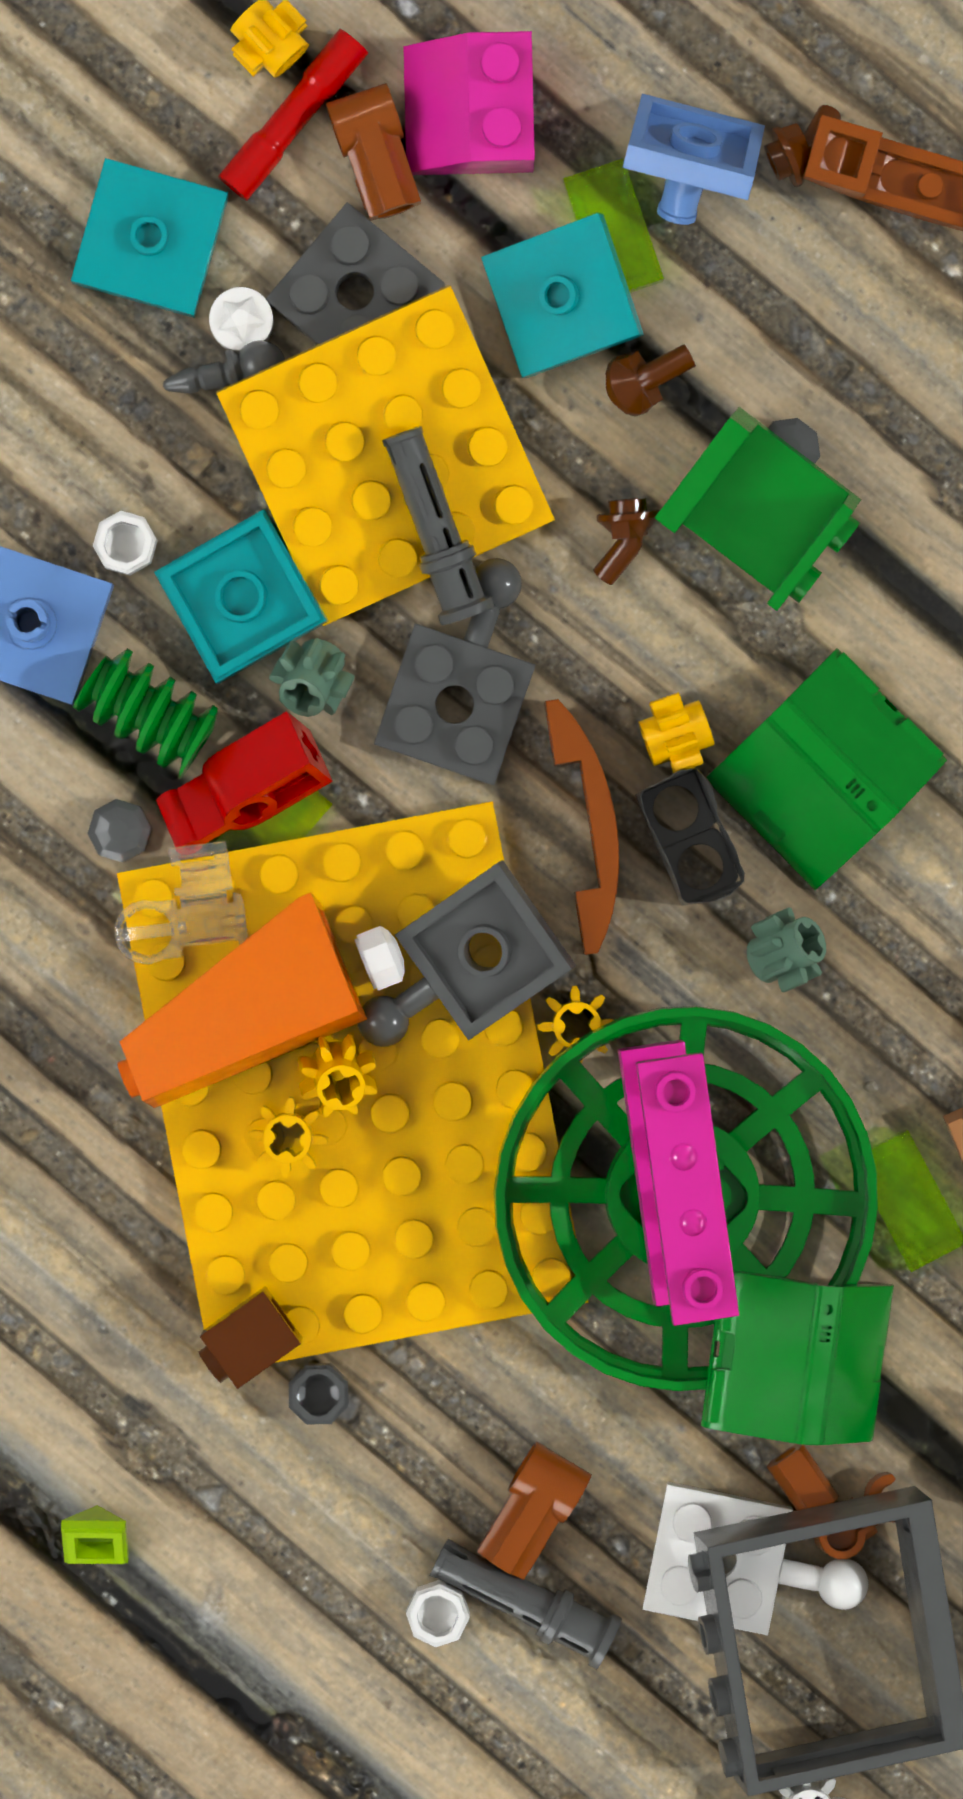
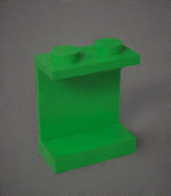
M738 407L655 516V519L674 534L682 524L773 592L774 594L767 604L778 611L788 596L798 603L803 599L822 574L821 571L813 566L827 546L835 553H838L859 526L860 522L853 518L851 514L861 499L742 408Z

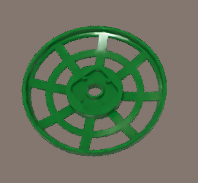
M701 1006L661 1007L620 1017L587 1033L556 1056L531 1084L511 1118L499 1151L494 1184L495 1228L504 1264L520 1298L543 1329L573 1356L606 1375L638 1386L672 1391L705 1390L708 1366L688 1367V1328L712 1325L715 1320L674 1326L672 1324L670 1304L663 1306L651 1305L628 1296L607 1282L633 1255L647 1264L648 1262L627 1114L617 1104L624 1097L622 1077L603 1088L580 1061L597 1048L626 1034L668 1025H680L679 1040L685 1042L686 1054L702 1052L704 1057L707 1026L728 1029L759 1040L787 1057L802 1071L771 1096L763 1087L739 1073L716 1065L705 1064L707 1083L730 1090L757 1108L729 1133L713 1125L733 1270L786 1278L804 1249L812 1226L813 1214L852 1217L849 1238L839 1266L827 1286L857 1284L873 1243L878 1211L877 1171L868 1133L852 1099L831 1070L803 1044L765 1022L734 1011ZM561 1079L584 1107L574 1117L561 1139L553 1161L551 1177L514 1176L517 1155L528 1124L546 1094ZM819 1091L831 1106L845 1136L853 1168L854 1191L815 1188L814 1172L808 1148L797 1125L790 1117L794 1111ZM598 1120L621 1146L612 1160L607 1178L570 1177L571 1168L579 1146L592 1125ZM774 1128L780 1135L789 1155L794 1176V1186L759 1184L755 1167L747 1154L750 1148ZM513 1203H550V1217L556 1241L567 1265L575 1276L549 1302H547L536 1287L522 1258L513 1223ZM569 1203L606 1205L607 1215L616 1236L590 1261L583 1254L575 1237L569 1214ZM758 1210L793 1212L785 1240L773 1261L765 1268L743 1244L753 1229ZM594 1295L603 1304L625 1317L648 1325L662 1327V1366L643 1364L610 1353L581 1336L567 1321Z

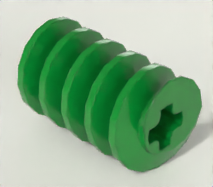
M127 648L113 659L106 655L83 686L73 708L80 712L96 701L93 715L95 723L101 726L117 715L114 735L123 740L138 729L136 750L142 754L148 752L157 744H161L157 764L166 768L177 759L182 758L178 776L181 779L213 732L218 708L212 705L196 716L193 714L197 697L196 693L190 691L175 702L171 699L175 679L169 677L154 688L150 685L154 665L147 663L135 673L129 671L133 651Z

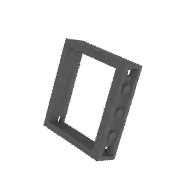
M916 1486L693 1532L697 1553L688 1555V1568L694 1590L697 1593L703 1592L707 1615L698 1617L699 1634L706 1655H714L717 1677L708 1679L709 1695L715 1715L717 1717L724 1716L727 1739H722L718 1742L720 1760L726 1778L734 1776V1779L748 1797L963 1749V1692L932 1499ZM895 1521L927 1717L755 1755L723 1557Z

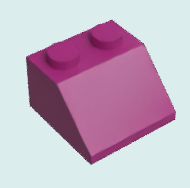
M532 31L471 32L403 46L406 157L412 175L533 173L535 149Z

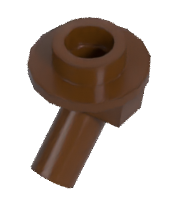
M829 105L820 106L805 133L802 132L797 123L783 128L778 126L771 128L773 142L765 145L764 149L770 166L779 181L789 177L794 187H799L803 184V175L821 115L841 120V115L837 109Z
M685 344L647 364L639 351L614 357L607 366L605 373L606 391L612 403L625 414L634 417L647 413L654 405L663 400L658 386L696 367Z
M646 498L608 501L609 513L597 515V522L612 534V539H617L593 569L594 573L609 585L615 583L638 555L642 547L643 536L648 535V530L657 521L655 516L660 510H647Z

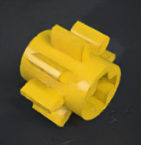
M258 0L235 21L230 29L239 40L231 49L234 52L232 55L253 77L265 67L276 78L287 71L309 47V44L300 35L308 26L305 23L307 20L288 0H283L276 8L268 0Z
M677 692L650 702L649 706L653 716L638 721L653 766L669 761L672 771L675 773L702 765L704 761L700 750L715 744L700 701L697 700L683 705L680 694Z
M572 985L570 1001L563 1005L555 999L547 997L546 1002L555 1011L552 1022L537 1024V1030L543 1032L553 1031L557 1038L548 1051L551 1056L558 1054L564 1046L570 1047L581 1038L575 1036L568 1042L561 1036L566 1025L560 1017L566 1010L569 1009L575 1014H579L584 1008L589 1010L592 1016L588 1020L587 1025L592 1031L614 1021L610 1018L600 1019L596 1011L605 1000L602 994L594 997L587 1004L580 1001L578 986ZM606 1045L597 1048L599 1052L604 1054L608 1051Z
M347 1034L342 1042H327L324 1037H318L319 1048L314 1052L312 1058L300 1056L298 1059L301 1072L305 1076L310 1077L299 1084L303 1100H311L318 1096L323 1116L327 1118L333 1110L348 1109L351 1114H358L357 1104L361 1101L364 1094H377L374 1079L366 1075L377 1067L372 1051L357 1055L353 1036ZM340 1070L345 1078L336 1081L331 1073Z
M294 1097L288 1098L285 1104V1112L277 1116L271 1108L265 1105L261 1107V1115L268 1122L265 1130H252L247 1135V1138L253 1141H263L265 1151L258 1157L256 1164L258 1166L264 1165L271 1158L280 1162V1173L282 1178L287 1179L291 1171V1163L301 1160L305 1167L313 1170L316 1167L314 1158L308 1153L311 1145L321 1146L328 1144V1137L322 1134H313L311 1124L317 1120L320 1111L318 1109L313 1110L305 1117L295 1113L296 1103ZM281 1122L287 1128L295 1123L302 1126L304 1132L299 1138V1143L303 1147L302 1151L295 1153L288 1147L278 1152L272 1145L278 1136L273 1125Z

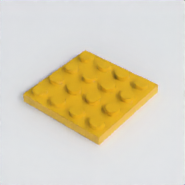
M450 285L216 391L288 551L329 620L323 626L430 578L429 574H422L419 567L421 563L420 557L425 552L404 500V495L387 448L383 445V439L422 426L425 442L443 486L444 494L461 541L468 540L469 544L474 546L476 551L474 557L555 520Z

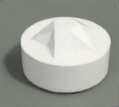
M236 287L226 290L216 298L210 310L209 324L214 338L222 347L239 353L250 342L258 340L268 341L273 330L274 318L271 307L263 295L250 288Z

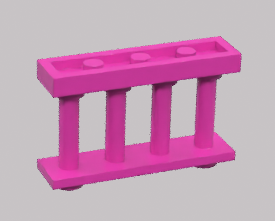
M683 1040L618 1049L653 1303L656 1306L670 1304L672 1324L674 1326L739 1316L703 1053L686 1054L685 1042Z

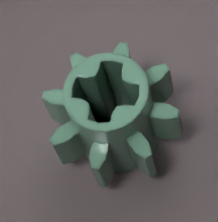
M318 638L308 640L302 646L293 640L289 641L284 653L279 657L269 676V680L281 684L279 701L291 712L301 716H315L322 710L330 715L335 714L342 698L346 697L355 678L353 674L342 671L345 666L344 658L346 655L332 643Z
M788 907L751 926L756 938H753L748 943L747 959L753 973L761 981L772 983L778 980L781 992L785 993L822 974L817 963L822 961L826 955V941L820 927L812 919L800 917L795 920L792 908Z

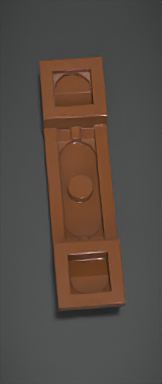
M820 116L804 171V179L890 211L963 231V161L883 138V132L829 116Z
M559 699L545 701L544 706L554 766L579 763L599 888L574 892L583 955L596 954L599 952L607 934L617 894L619 840L616 816L605 774L586 734Z

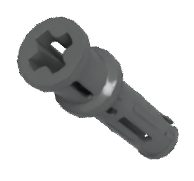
M422 426L383 439V445L387 448L404 495V500L425 552L420 557L421 563L419 567L422 574L430 575L442 608V612L438 615L440 624H451L494 607L495 604L492 596L484 595L472 562V558L476 555L475 548L469 544L468 540L461 541L444 494L443 486L425 442Z
M447 1539L430 1573V1576L449 1585L451 1584L474 1598L506 1614L508 1613L537 1629L535 1635L541 1637V1642L549 1645L555 1641L587 1657L588 1666L596 1670L605 1658L622 1622V1618L615 1614L607 1618L574 1601V1593L566 1589L564 1592L558 1589L556 1593H553L525 1579L522 1580L519 1577L508 1574L493 1565L486 1558L468 1551L450 1539Z

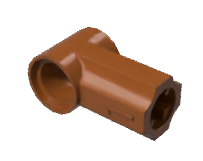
M387 83L326 103L338 145L343 157L348 156L356 178L355 183L369 220L386 219L420 205L421 199L400 140L404 138V133Z
M535 1442L508 1487V1491L511 1493L478 1546L477 1553L508 1574L524 1580L545 1548L546 1542L558 1522L564 1523L574 1510L592 1474L541 1443Z

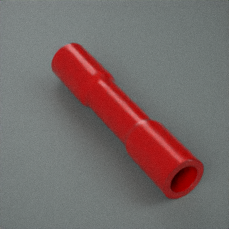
M339 29L306 68L297 86L264 126L250 136L218 175V178L239 197L248 201L281 161L286 148L323 103L337 93L369 54L368 51L351 35Z

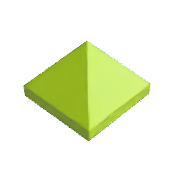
M96 1505L61 1520L65 1563H128L126 1521Z

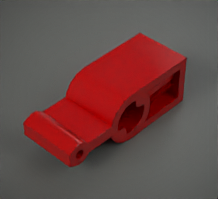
M286 711L216 752L203 764L201 775L177 789L164 792L156 799V802L177 852L186 857L200 851L204 844L230 829L244 830L265 822L330 784L333 780L311 731Z

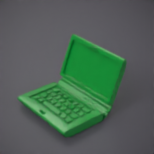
M838 648L706 777L713 788L814 890L818 889L884 828L947 761L943 756L944 753L909 717L906 718L879 691L880 688Z
M733 1270L739 1316L715 1319L701 1426L718 1431L801 1445H833L873 1441L894 1285L845 1284L825 1286L818 1285V1283ZM718 1341H720L719 1356L716 1355Z

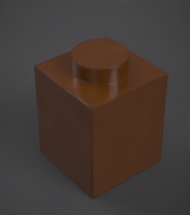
M265 1286L203 1330L200 1338L206 1346L198 1351L207 1368L220 1383L230 1378L235 1387L239 1389L299 1346L303 1337Z

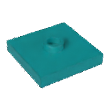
M105 158L73 270L72 284L195 318L228 202V192Z
M602 213L590 215L481 257L522 378L535 376L644 335L604 214Z
M266 509L259 511L154 572L213 680L217 684L222 683L287 646L289 641H295L329 621L293 561L282 535Z

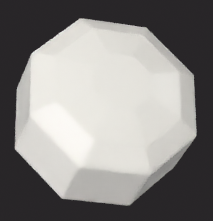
M119 511L99 522L93 547L107 570L131 576L152 563L158 540L145 517Z
M382 926L356 935L357 938L354 940L373 989L377 988L379 991L402 982L405 973L404 958L393 935Z
M437 1580L417 1587L406 1609V1616L415 1638L434 1647H439L460 1639L470 1618V1612L461 1589Z

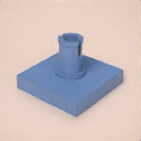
M642 94L622 168L666 179L663 195L657 207V214L666 221L689 225L696 221L697 207L703 189L745 200L749 199L765 125Z
M0 546V681L74 705L114 585Z

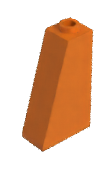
M311 892L298 897L119 1041L126 1059L118 1062L117 1065L123 1083L132 1098L140 1095L143 1102L153 1108H157L315 1042L320 1036L327 1037L367 1020L319 900Z

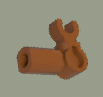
M795 1444L767 1465L768 1470L796 1510L834 1503L839 1497V1494L805 1445ZM889 1472L875 1475L866 1485L864 1496L882 1493L883 1489L891 1485L896 1479ZM877 1525L815 1537L813 1539L816 1546L827 1555L837 1559H849L857 1555L863 1548L865 1541L878 1532L875 1527Z

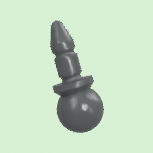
M263 340L253 341L245 345L239 353L232 349L225 350L227 359L225 363L214 362L200 365L198 369L190 367L179 371L167 378L163 383V387L169 392L188 394L196 393L200 389L224 387L227 383L233 384L285 360V357L275 344Z

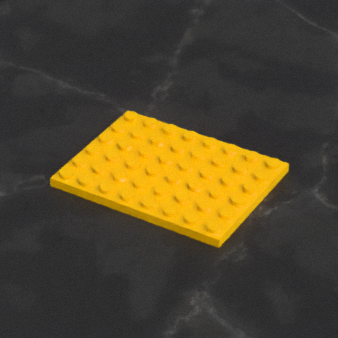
M493 801L117 873L145 1021L298 897L310 892L322 905L362 1007L368 1000L377 996L396 998L399 994L424 978V976L395 934L501 860L504 861ZM382 926L397 940L404 958L405 973L402 982L378 991L377 988L373 989L354 939L357 938L356 935ZM477 933L472 937L469 944L472 959L483 967L497 966L502 957V948L499 941L488 933ZM531 998L469 1041L440 999H437L416 1015L410 1017L405 1036L398 1043L388 1047L375 1046L369 1043L360 1033L358 1024L324 1037L327 1042H342L347 1034L353 1036L357 1055L369 1051L373 1053L377 1067L366 1075L374 1079L377 1094H364L361 1101L357 1104L358 1114L356 1115L351 1114L348 1109L333 1110L327 1118L323 1116L318 1096L311 1100H303L299 1084L310 1077L305 1076L301 1072L298 1059L300 1056L312 1058L314 1052L319 1048L318 1040L161 1106L204 1330L265 1286L303 1337L299 1346L275 1363L532 1314L520 1298L504 1264L495 1228L494 1184L499 1151L514 1112L531 1084L544 1071ZM340 1070L331 1073L336 1081L345 1078ZM549 1092L528 1124L517 1155L514 1176L551 1177L553 1161L559 1145ZM294 1097L296 1103L295 1113L305 1117L313 1110L318 1109L320 1111L317 1120L311 1124L313 1134H322L328 1137V1144L321 1146L311 1145L308 1153L314 1158L316 1167L313 1170L305 1167L301 1160L291 1163V1171L287 1179L282 1178L280 1173V1162L271 1158L264 1165L258 1166L256 1164L258 1157L265 1151L263 1141H253L247 1138V1135L252 1130H265L268 1122L261 1115V1107L265 1105L271 1108L277 1116L285 1112V1104L288 1098ZM281 1122L273 1125L278 1136L272 1145L278 1152L288 1147L295 1153L302 1151L303 1147L299 1143V1138L304 1132L302 1126L295 1123L287 1128ZM513 1203V1223L522 1258L536 1287L547 1302H549L575 1276L567 1265L556 1241L550 1217V1203ZM569 1203V1214H570V1218H571V1222H572V1226H573V1231H574V1234H575V1228H574V1223H573V1218H572V1213H571V1208H570V1203Z

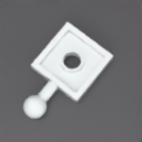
M667 1482L643 1610L698 1621L699 1616L707 1615L703 1592L697 1593L694 1590L688 1568V1555L697 1553L693 1532L792 1512L793 1508ZM786 1544L736 1554L735 1566L730 1572L725 1574L734 1629L768 1635L778 1584L819 1591L824 1602L835 1609L847 1610L854 1608L864 1600L867 1594V1574L857 1562L850 1559H835L824 1567L783 1559Z

